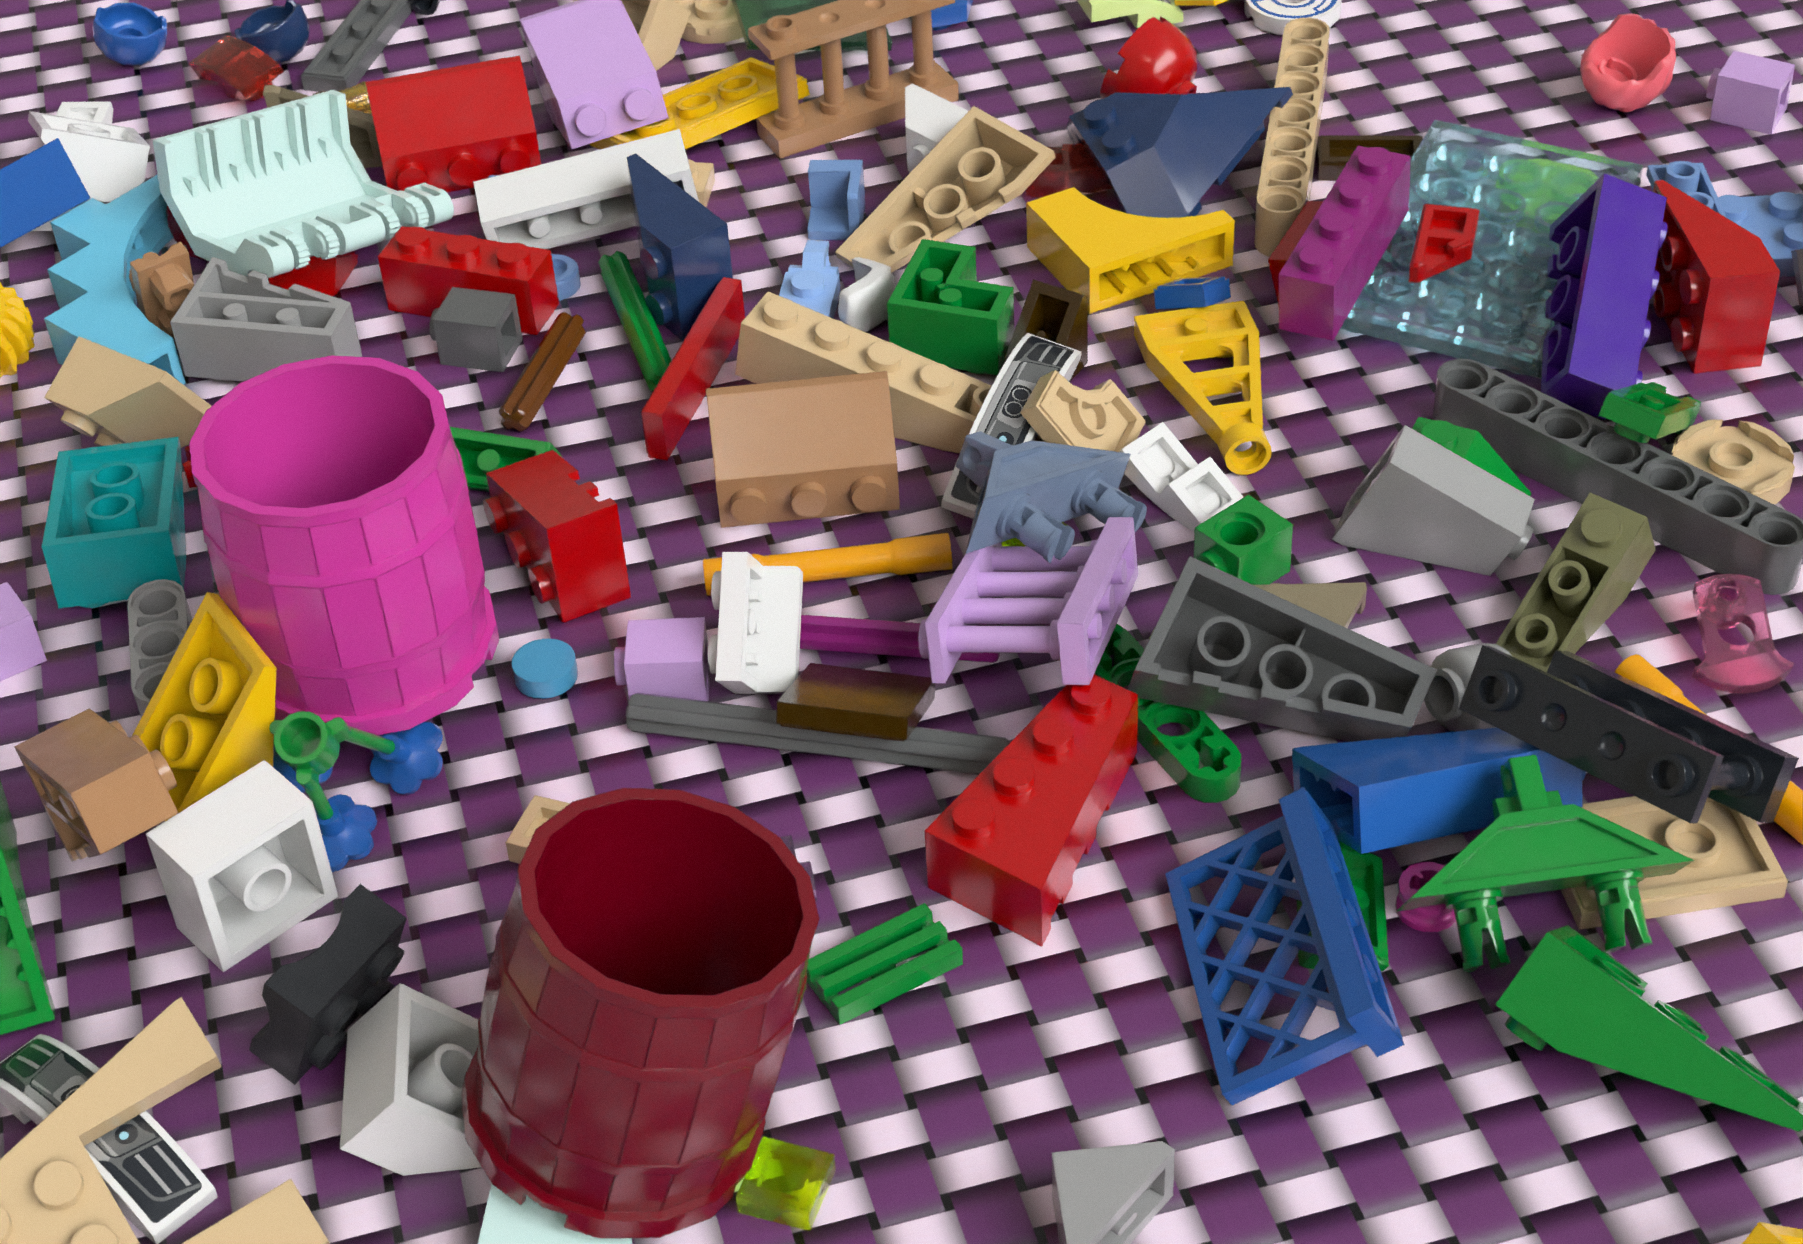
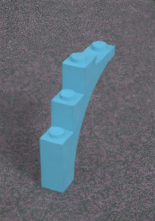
M158 175L108 204L91 198L50 222L62 261L47 269L59 310L45 317L44 320L59 364L63 365L78 336L162 369L183 385L186 383L174 339L148 321L137 307L136 292L132 289L129 279L131 261L142 259L143 255L147 252L158 254L173 238L167 221V203L160 192Z

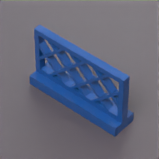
M1304 787L1279 799L1283 812L1282 817L1165 873L1221 1092L1231 1105H1235L1367 1044L1377 1057L1404 1045L1334 826ZM1284 843L1286 853L1272 876L1252 871L1263 853ZM1215 876L1224 879L1209 906L1192 901L1190 888ZM1244 885L1264 890L1248 918L1229 913ZM1283 896L1302 901V906L1288 930L1268 924ZM1220 926L1239 931L1224 960L1207 956L1206 953ZM1259 938L1280 944L1264 973L1243 967ZM1299 950L1316 954L1319 957V961L1305 986L1283 979ZM1235 980L1256 986L1239 1016L1221 1010V1004ZM1327 986H1328L1329 993L1324 992V991L1326 990ZM1275 993L1297 999L1280 1030L1258 1023ZM1316 1006L1335 1011L1339 1028L1313 1040L1299 1037ZM1250 1036L1272 1043L1261 1064L1238 1074L1236 1061Z

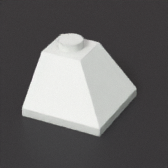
M29 111L28 122L44 144L59 138L90 199L94 198L104 204H108L144 183L150 146L134 128Z

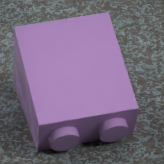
M577 0L519 19L546 111L571 149L669 118L656 70L621 0Z

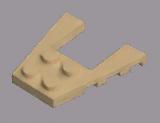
M182 997L168 1006L0 1159V1244H140L84 1146L221 1068L216 1053ZM289 1179L182 1244L330 1243L292 1179Z

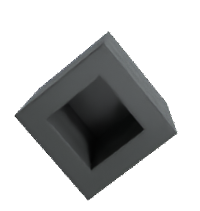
M452 287L441 306L433 311L430 319V336L437 343L441 365L504 372L523 340L515 294Z

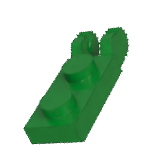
M1641 382L1609 392L1599 416L1616 422L1613 430L1619 435L1633 441L1648 443L1650 437L1656 440L1672 433L1680 435L1687 427L1692 426L1700 411L1701 402L1689 396L1683 398L1672 396L1666 393L1667 387L1658 383L1644 384Z

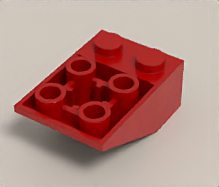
M1654 181L1653 192L1667 197L1663 222L1667 223L1668 229L1665 240L1657 253L1655 270L1659 272V282L1652 298L1656 315L1659 318H1664L1671 331L1675 350L1683 353L1693 374L1761 366L1780 276L1779 268L1758 236L1666 181Z

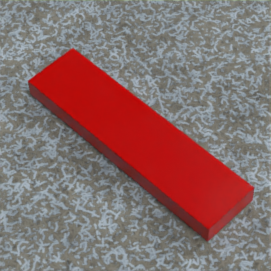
M723 277L719 281L643 407L641 416L646 452L649 458L668 461L704 399L706 389L711 387L740 335L741 322L745 319L741 280Z

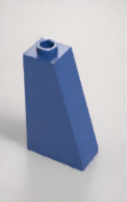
M1499 728L1312 745L1292 749L1294 791L1304 787L1334 826L1338 840L1360 854L1488 827L1494 821L1492 801L1495 798L1504 797L1500 767L1509 758L1537 755L1546 792L1558 790L1563 805L1575 804L1583 807L1582 781L1585 778L1586 772Z

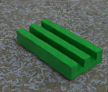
M924 903L810 958L806 972L807 983L838 1024L841 1025L962 965L963 953L962 947L955 939L948 940L945 926L940 921L933 922L932 911ZM931 947V951L896 967V964ZM871 977V980H870V981H867V982H865V983H863V984H861V985H859V986H857V987H855V988H853V989H851V990H849V991H847V992H845V993H843V994H841V995H838V994H837V993H839V992H841V991H843V990H845V989H847V988H849V987H851V986H853V985H855V984H857V983H859V982H861V981H863V980H865V979Z

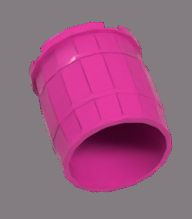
M331 355L283 364L239 383L206 410L189 442L192 474L198 488L204 542L207 544L220 597L276 667L275 720L282 721L290 714L298 711H308L318 715L325 723L340 717L348 726L375 735H383L411 729L456 706L474 688L472 674L485 662V659H493L499 643V635L490 591L484 586L485 572L463 462L450 430L443 395L415 370L381 358Z

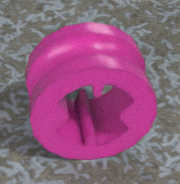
M1420 862L1409 866L1403 871L1398 882V895L1395 902L1396 911L1445 865L1435 862ZM1445 904L1396 912L1403 923L1412 929L1422 932H1438L1449 928L1456 922L1454 909H1446Z

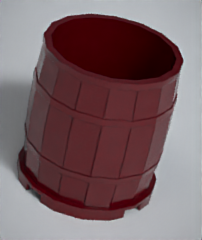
M620 788L573 801L535 830L518 867L516 885L508 909L495 936L496 944L486 979L481 1016L478 1020L477 1033L479 1044L465 1073L461 1091L465 1140L496 1188L519 1205H522L528 1196L543 1208L565 1214L567 1217L564 1228L596 1238H660L711 1219L733 1197L736 1185L751 1171L766 1124L765 1116L806 990V972L811 944L819 922L810 876L778 835L733 806L683 790Z

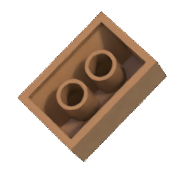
M887 371L706 389L721 528L900 510L897 457Z

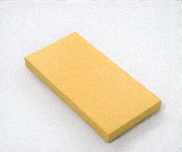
M750 57L663 94L669 118L590 143V146L600 150L680 129L684 147L688 149L778 109L775 66ZM796 74L799 100L810 95L807 79Z

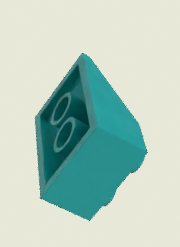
M179 437L58 452L42 542V550L58 608L75 606L96 608L108 602L128 600L136 588L153 580L167 579L176 581L184 590L187 558L182 459Z

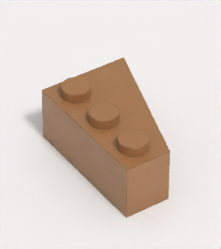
M90 708L14 746L71 862L77 859L81 860L86 857L90 858L101 855L178 814L168 792L177 787V782L163 755L157 749L149 752L136 734L128 737L117 720L109 723Z

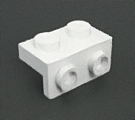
M722 552L721 571L714 572L711 584L712 603L714 609L719 610L718 635H711L709 639L708 665L710 672L716 674L715 681L734 694H784L798 678L803 571L799 567L763 566L748 552Z

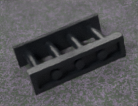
M1482 645L1459 707L1460 710L1688 823H1698L1707 798L1760 823L1773 822L1799 759L1569 651L1555 650L1547 672H1544L1492 646Z

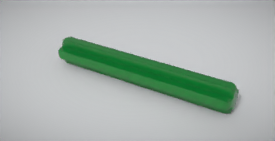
M616 251L611 256L604 254L598 262L602 271L601 276L647 386L653 392L672 359L652 313L646 305L645 297L627 256L620 251Z

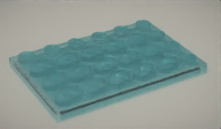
M1434 120L1411 158L1409 211L1340 329L1396 342L1404 346L1453 356L1457 359H1471L1485 365L1509 370L1516 374L1541 378L1543 341L1550 329L1555 325V321L1545 318L1546 300L1557 285V280L1547 277L1548 259L1552 254L1558 255L1559 244L1549 240L1550 225L1604 173L1639 186L1643 165ZM1434 204L1480 210L1472 258L1419 283L1409 282L1410 263L1423 205Z

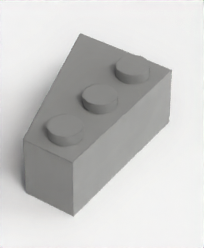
M215 257L211 258L170 321L184 374L187 377L244 382L283 364L331 355L362 357L350 302L297 284L292 285L289 290L269 284L267 274L253 270L247 277L229 271L226 261Z

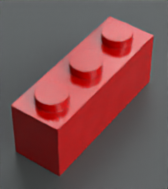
M401 226L378 255L388 309L391 311L431 317L433 311L441 306L452 287L515 294L521 332L538 335L559 305L551 250L529 247L522 243H504L479 239L472 235H455L430 231L422 227Z

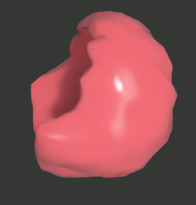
M1618 14L1606 31L1595 38L1581 55L1580 72L1585 89L1592 96L1596 104L1616 109L1622 113L1645 107L1664 93L1672 81L1676 61L1675 39L1670 35L1667 28L1658 27L1652 19H1643L1638 14Z

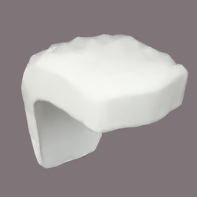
M855 257L852 259L856 282L840 291L838 315L841 322L868 332L888 318L887 302L896 287L894 283L895 277L891 273V267L869 259Z

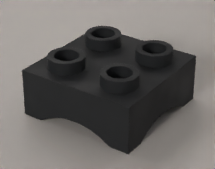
M359 884L344 900L340 921L327 941L310 955L296 962L280 966L264 983L262 997L267 1005L270 1021L252 1038L249 1051L294 1085L313 1065L320 1070L326 1068L347 1041L345 1030L359 1015L364 1016L394 988V984L388 981L404 955V950L398 946L407 918L362 884Z

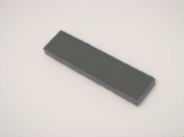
M360 0L301 74L303 89L315 92L335 90L349 95L413 11L411 4L414 1Z

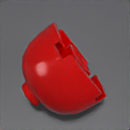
M1160 16V21L1155 17L1148 19L1131 35L1118 52V55L1124 58V61L1117 74L1108 69L1101 85L1100 98L1104 99L1116 92L1146 94L1196 93L1197 86L1192 82L1197 72V58L1190 39L1179 28L1162 16Z

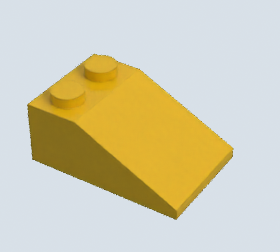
M210 592L206 593L133 733V735L136 734L142 740L149 752L157 749L171 768L177 782V787L168 792L178 813L263 760L273 767L274 735L270 732V724L275 721L276 667L219 594Z

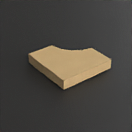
M1056 370L1040 377L1020 412L1044 442L1119 452L1122 448L1135 441L1146 422L1111 379L1095 386L1092 390H1084L1072 385Z

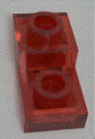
M225 35L189 62L199 79L217 81L228 98L248 99L249 101H255L263 97L264 86L274 85L272 81L284 72L279 63L260 49L246 41Z

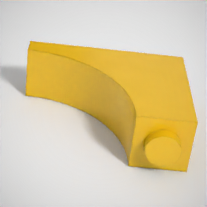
M1074 187L1026 202L1027 248L1067 290L1088 297L1089 314L1153 293L1157 286L1180 278H1198L1233 266L1235 220L1224 210L1178 218L1138 216L1100 205L1081 194Z

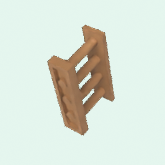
M837 0L789 16H775L766 23L748 28V38L771 61L774 60L778 109L775 112L756 118L758 136L779 158H784L905 118V87L912 83L950 102L958 101V82L933 60L931 10L953 4L955 0ZM911 17L914 65L909 69L889 75L886 24ZM866 31L869 79L865 83L844 89L841 38ZM820 45L824 94L819 98L799 104L794 53Z

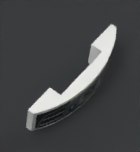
M1027 333L1018 342L1004 363L980 408L969 434L981 431L1013 446L1031 440L1035 441L1038 433L1020 412L1040 377L1056 370L1065 379L1070 381L1081 359L1082 352ZM956 465L944 493L941 507L973 519L981 488L959 470Z
M39 1034L0 1062V1103L24 1125L30 1120L38 1125L100 1068L59 1040ZM147 1111L84 1146L123 1215L154 1244L162 1242L218 1198L215 1187Z

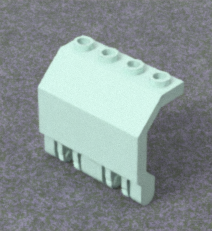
M335 90L153 139L160 192L195 255L208 261L212 257L224 260L229 271L247 277L253 270L267 274L268 278L281 275L293 269L305 267L309 264L308 261H310L309 257L311 256L327 260L336 257V255H343L380 243L384 239H392L401 226L425 228L426 226L448 221L454 214L453 203L447 192L430 184L421 183L405 188L404 191H396L371 181L350 143L345 94Z

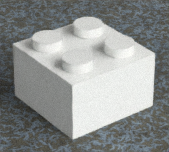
M265 760L146 833L177 929L222 972L227 971L338 897L313 801Z

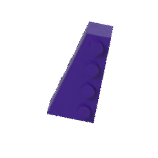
M1604 173L1550 225L1549 240L1559 244L1558 255L1552 254L1548 259L1547 277L1557 280V285L1545 304V318L1555 321V325L1550 329L1543 341L1542 393L1583 413L1605 420L1606 418L1599 416V413L1608 393L1642 382L1643 375L1642 371L1638 370L1641 350L1646 344L1651 330V322L1646 318L1649 300L1654 295L1659 282V272L1655 270L1657 253L1665 240L1668 229L1667 223L1663 222L1667 197Z

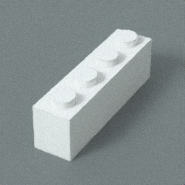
M680 129L475 181L474 188L480 222L486 239L504 243H522L529 247L548 249L636 226L627 157L635 153L699 202Z

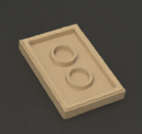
M1636 796L1585 803L1581 807L1694 860L1674 874L1644 878V880L1638 882L1645 919L1784 898L1788 880L1756 820L1710 798L1706 800L1698 823H1688ZM1586 886L1561 889L1579 930L1601 926L1594 890H1587Z

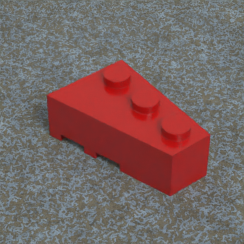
M554 450L486 473L490 498L483 500V507L491 529L495 534L501 532L505 534L507 548L517 568L526 566L536 598L541 604L549 602L563 623L631 598L618 506L614 500L608 498L598 502L594 498L599 496L597 486L591 481L578 485L575 482L580 479L578 470Z

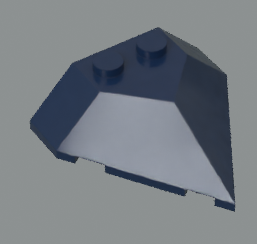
M1291 87L1180 94L1116 92L1104 99L1091 102L1086 108L1069 116L1067 132L1087 163L1095 161L1111 185L1121 212L1158 218L1197 216L1202 209L1199 200L1212 184L1221 186L1264 132L1263 120L1274 107L1283 108L1293 93Z

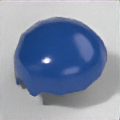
M134 2L115 3L105 9L99 7L96 10L92 25L93 37L96 46L107 59L124 66H142L152 62L164 49L167 39V21L164 16L158 17L151 9Z

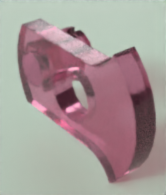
M1720 574L1695 583L1692 593L1704 651V661L1694 668L1692 677L1706 686L1719 691L1746 694L1771 688L1788 676L1794 663L1784 659L1775 649L1761 580L1740 574ZM1741 622L1749 627L1754 635V640L1749 644L1741 646L1732 645L1720 637L1717 629H1731Z

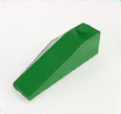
M1568 925L1548 931L1495 1004L1510 1015L1504 1023L1505 1026L1518 1038L1540 1051L1548 1043L1557 1051L1798 1132H1801L1803 1129V1103L1735 1051L1725 1046L1716 1051L1705 1042L1709 1038L1707 1032L1700 1027V1023L1683 1010L1675 1009L1661 1000H1658L1653 1006L1641 996L1646 991L1644 988L1648 984Z

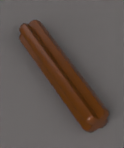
M562 312L551 325L499 408V414L502 416L501 424L507 430L513 427L521 432L526 430L586 334L582 326L584 319L580 315L571 316L566 312Z

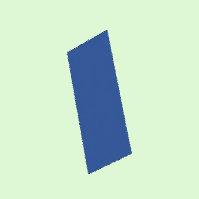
M59 138L0 169V248L90 199Z

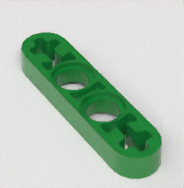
M1116 624L1094 674L1123 688L1128 686L1144 648L1125 628ZM1112 654H1113V666H1114L1113 668H1112V659L1109 657V656L1112 655ZM1138 698V742L1187 795L1204 803H1218L1228 800L1237 793L1241 780V753L1237 746L1204 711ZM1166 723H1180L1187 726L1190 731L1180 736H1168L1159 732L1157 728ZM1199 752H1200V762L1205 766V767L1200 768V769H1199Z

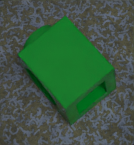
M1247 495L1194 528V558L1252 585L1271 584L1290 572L1293 524L1250 495Z

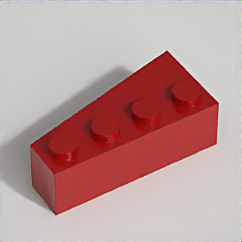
M1095 674L1089 685H1066L925 830L928 888L1043 947L1051 930V918L1058 904L1064 903L1073 885V873L1082 855L1088 854L1096 838L1098 822L1104 810L1110 809L1137 753L1138 694Z

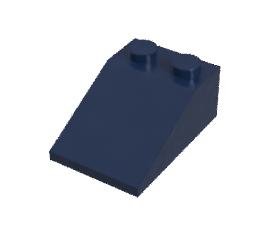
M635 153L627 157L640 261L648 293L646 305L650 309L656 324L664 325L683 341L719 281L723 277L733 278L728 226L726 222Z

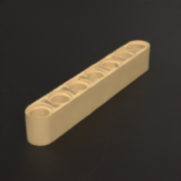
M1316 18L1293 19L1285 25L1274 88L1291 87L1293 95L1283 108L1274 107L1270 112L1256 198L1255 248L1260 253L1269 257L1307 201L1310 200L1317 138L1319 136L1327 78L1330 36L1329 25Z

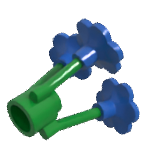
M298 711L288 715L282 721L275 720L270 724V732L274 735L273 768L302 793L306 791L309 799L313 801L332 872L341 870L348 863L349 859H362L372 851L374 841L370 833L377 825L376 814L370 806L355 805L351 797L342 794L327 799L320 784L326 782L331 777L333 765L339 756V743L345 740L371 749L374 754L370 764L372 778L376 782L390 784L395 792L403 795L415 793L420 788L423 780H431L437 777L443 765L442 757L437 751L443 741L441 729L431 722H423L408 730L375 735L348 726L340 717L325 723L318 715L312 712Z

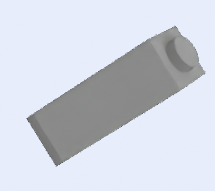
M1404 425L1347 501L1332 540L1342 546L1491 576L1507 556L1515 560L1527 546L1534 530L1533 527L1527 524L1535 499Z

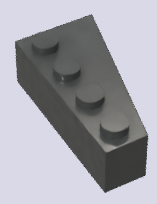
M1189 556L1134 670L1128 690L1138 694V698L1353 742L1405 737L1414 724L1437 669Z

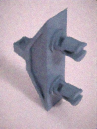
M981 431L966 435L956 467L981 488V492L976 504L965 554L1017 538L1051 564L1053 556L1061 560L1067 554L1075 537L1074 530L1061 522L1088 513L1103 524H1106L1108 517H1133L1134 530L1136 532L1145 519L1146 505L1118 489L1131 454L1034 440L1013 446Z

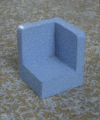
M810 160L808 178L811 210L807 228L808 239L847 240L863 223L866 203L863 160Z

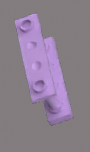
M1108 517L1098 540H1092L1090 546H1071L1061 560L1053 556L1051 564L1043 556L1027 546H1002L1001 542L965 554L929 617L923 619L920 624L919 651L923 659H929L932 683H946L962 652L1050 653L1052 660H1060L1063 685H1089L1138 577L1133 517ZM1004 571H1077V572H1004ZM992 597H1049V598H992ZM977 624H1018L1050 626H977Z

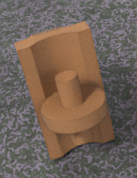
M181 242L171 245L168 251L160 256L155 252H147L143 255L142 259L131 261L129 273L130 284L136 292L140 311L148 321L174 339L176 348L177 345L170 321L194 286L189 252Z

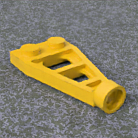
M1244 300L1207 307L1134 316V337L1147 367L1215 441L1227 468L1238 475H1249L1265 467L1271 458L1272 449L1263 431L1259 331ZM1233 356V367L1193 373L1183 363L1184 361L1212 357L1228 358ZM1242 392L1243 402L1213 406L1206 397ZM1251 441L1252 446L1247 450L1235 451V448L1240 444Z

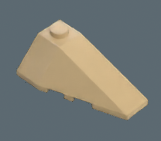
M973 106L835 251L837 258L853 267L852 259L855 257L869 259L891 267L892 273L910 262L922 239L944 242L1021 195L1056 158L1055 153L1052 149Z

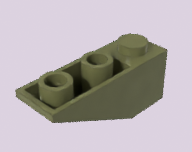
M1590 492L1496 644L1506 649L1513 657L1544 672H1547L1555 650L1569 651L1575 654L1625 601L1656 549L1648 518Z

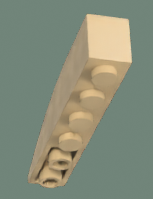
M769 291L741 322L735 375L759 384L887 371L894 438L920 445L960 453L964 439L969 434L980 408L992 385L951 369L946 365L932 361L894 343L887 342ZM1038 435L1035 441L1044 442L1043 439Z

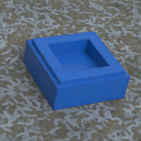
M1225 276L1180 278L1157 286V289H1154L1156 309L1207 307L1231 298L1229 278L1225 279Z

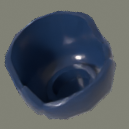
M286 0L285 6H271L256 10L242 22L240 28L234 30V34L243 52L249 58L257 62L273 65L289 61L301 53L309 40L310 28L301 4H297L294 0Z

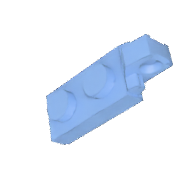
M807 240L803 251L802 265L789 266L788 272H785L779 296L834 319L841 291L839 267H832L831 263H829V241Z

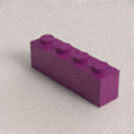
M1357 146L1279 273V329L1331 341L1335 339L1409 211L1411 156L1389 152L1380 147L1367 148Z

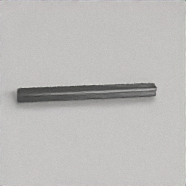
M643 693L631 695L626 708L627 728L633 732L978 775L1010 743L1005 737L915 727L909 738L904 742L782 727L780 724H776L777 710Z

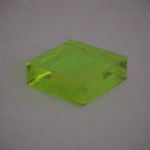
M763 1136L752 1168L744 1177L736 1195L738 1213L811 1231L836 1172L835 1154Z

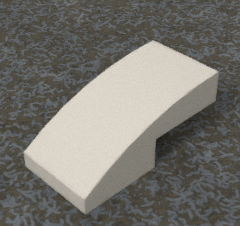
M1164 422L1119 451L1131 454L1124 474L1160 509L1193 532L1196 526L1243 498L1211 457L1197 464Z

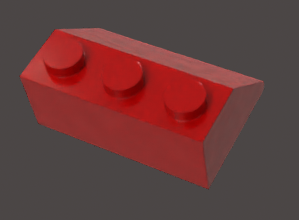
M520 55L365 82L386 185L391 189L404 191L405 188L427 183L445 192L474 188L475 181L487 179L489 175H503L541 165L536 128Z

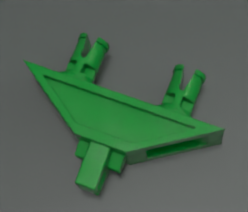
M1537 755L1509 758L1500 767L1504 797L1495 798L1492 801L1494 821L1397 910L1405 911L1445 904L1446 909H1454L1464 961L1462 964L1464 972H1474L1483 965L1482 946L1491 969L1507 966L1511 963L1510 957L1506 952L1497 908V902L1502 900L1503 897L1586 886L1587 890H1594L1605 940V952L1614 953L1626 946L1625 933L1631 950L1653 944L1652 938L1648 933L1638 882L1644 880V878L1674 874L1694 860L1575 804L1563 805L1558 790L1546 792Z

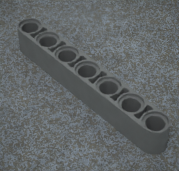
M1454 359L1443 363L1439 367L1432 420L1447 421L1456 426L1478 431L1511 469L1581 504L1584 503L1591 492L1646 516L1654 541L1762 594L1778 595L1787 593L1796 586L1803 561V520L1795 514L1648 443H1641L1623 437L1613 430L1614 427L1480 362L1471 359Z

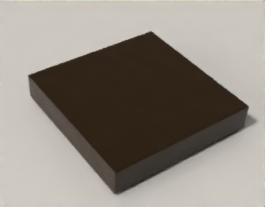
M810 663L777 701L776 724H780L782 727L904 742L909 738L934 701L935 683H932L931 677Z

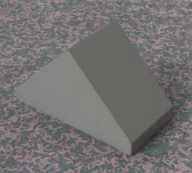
M1163 1141L1052 1152V1199L1059 1243L1130 1244L1173 1197L1175 1149Z

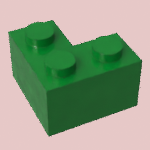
M922 239L887 302L889 342L932 361L946 365L949 368L967 370L974 374L998 375L1015 331L1014 287L977 282L976 247Z

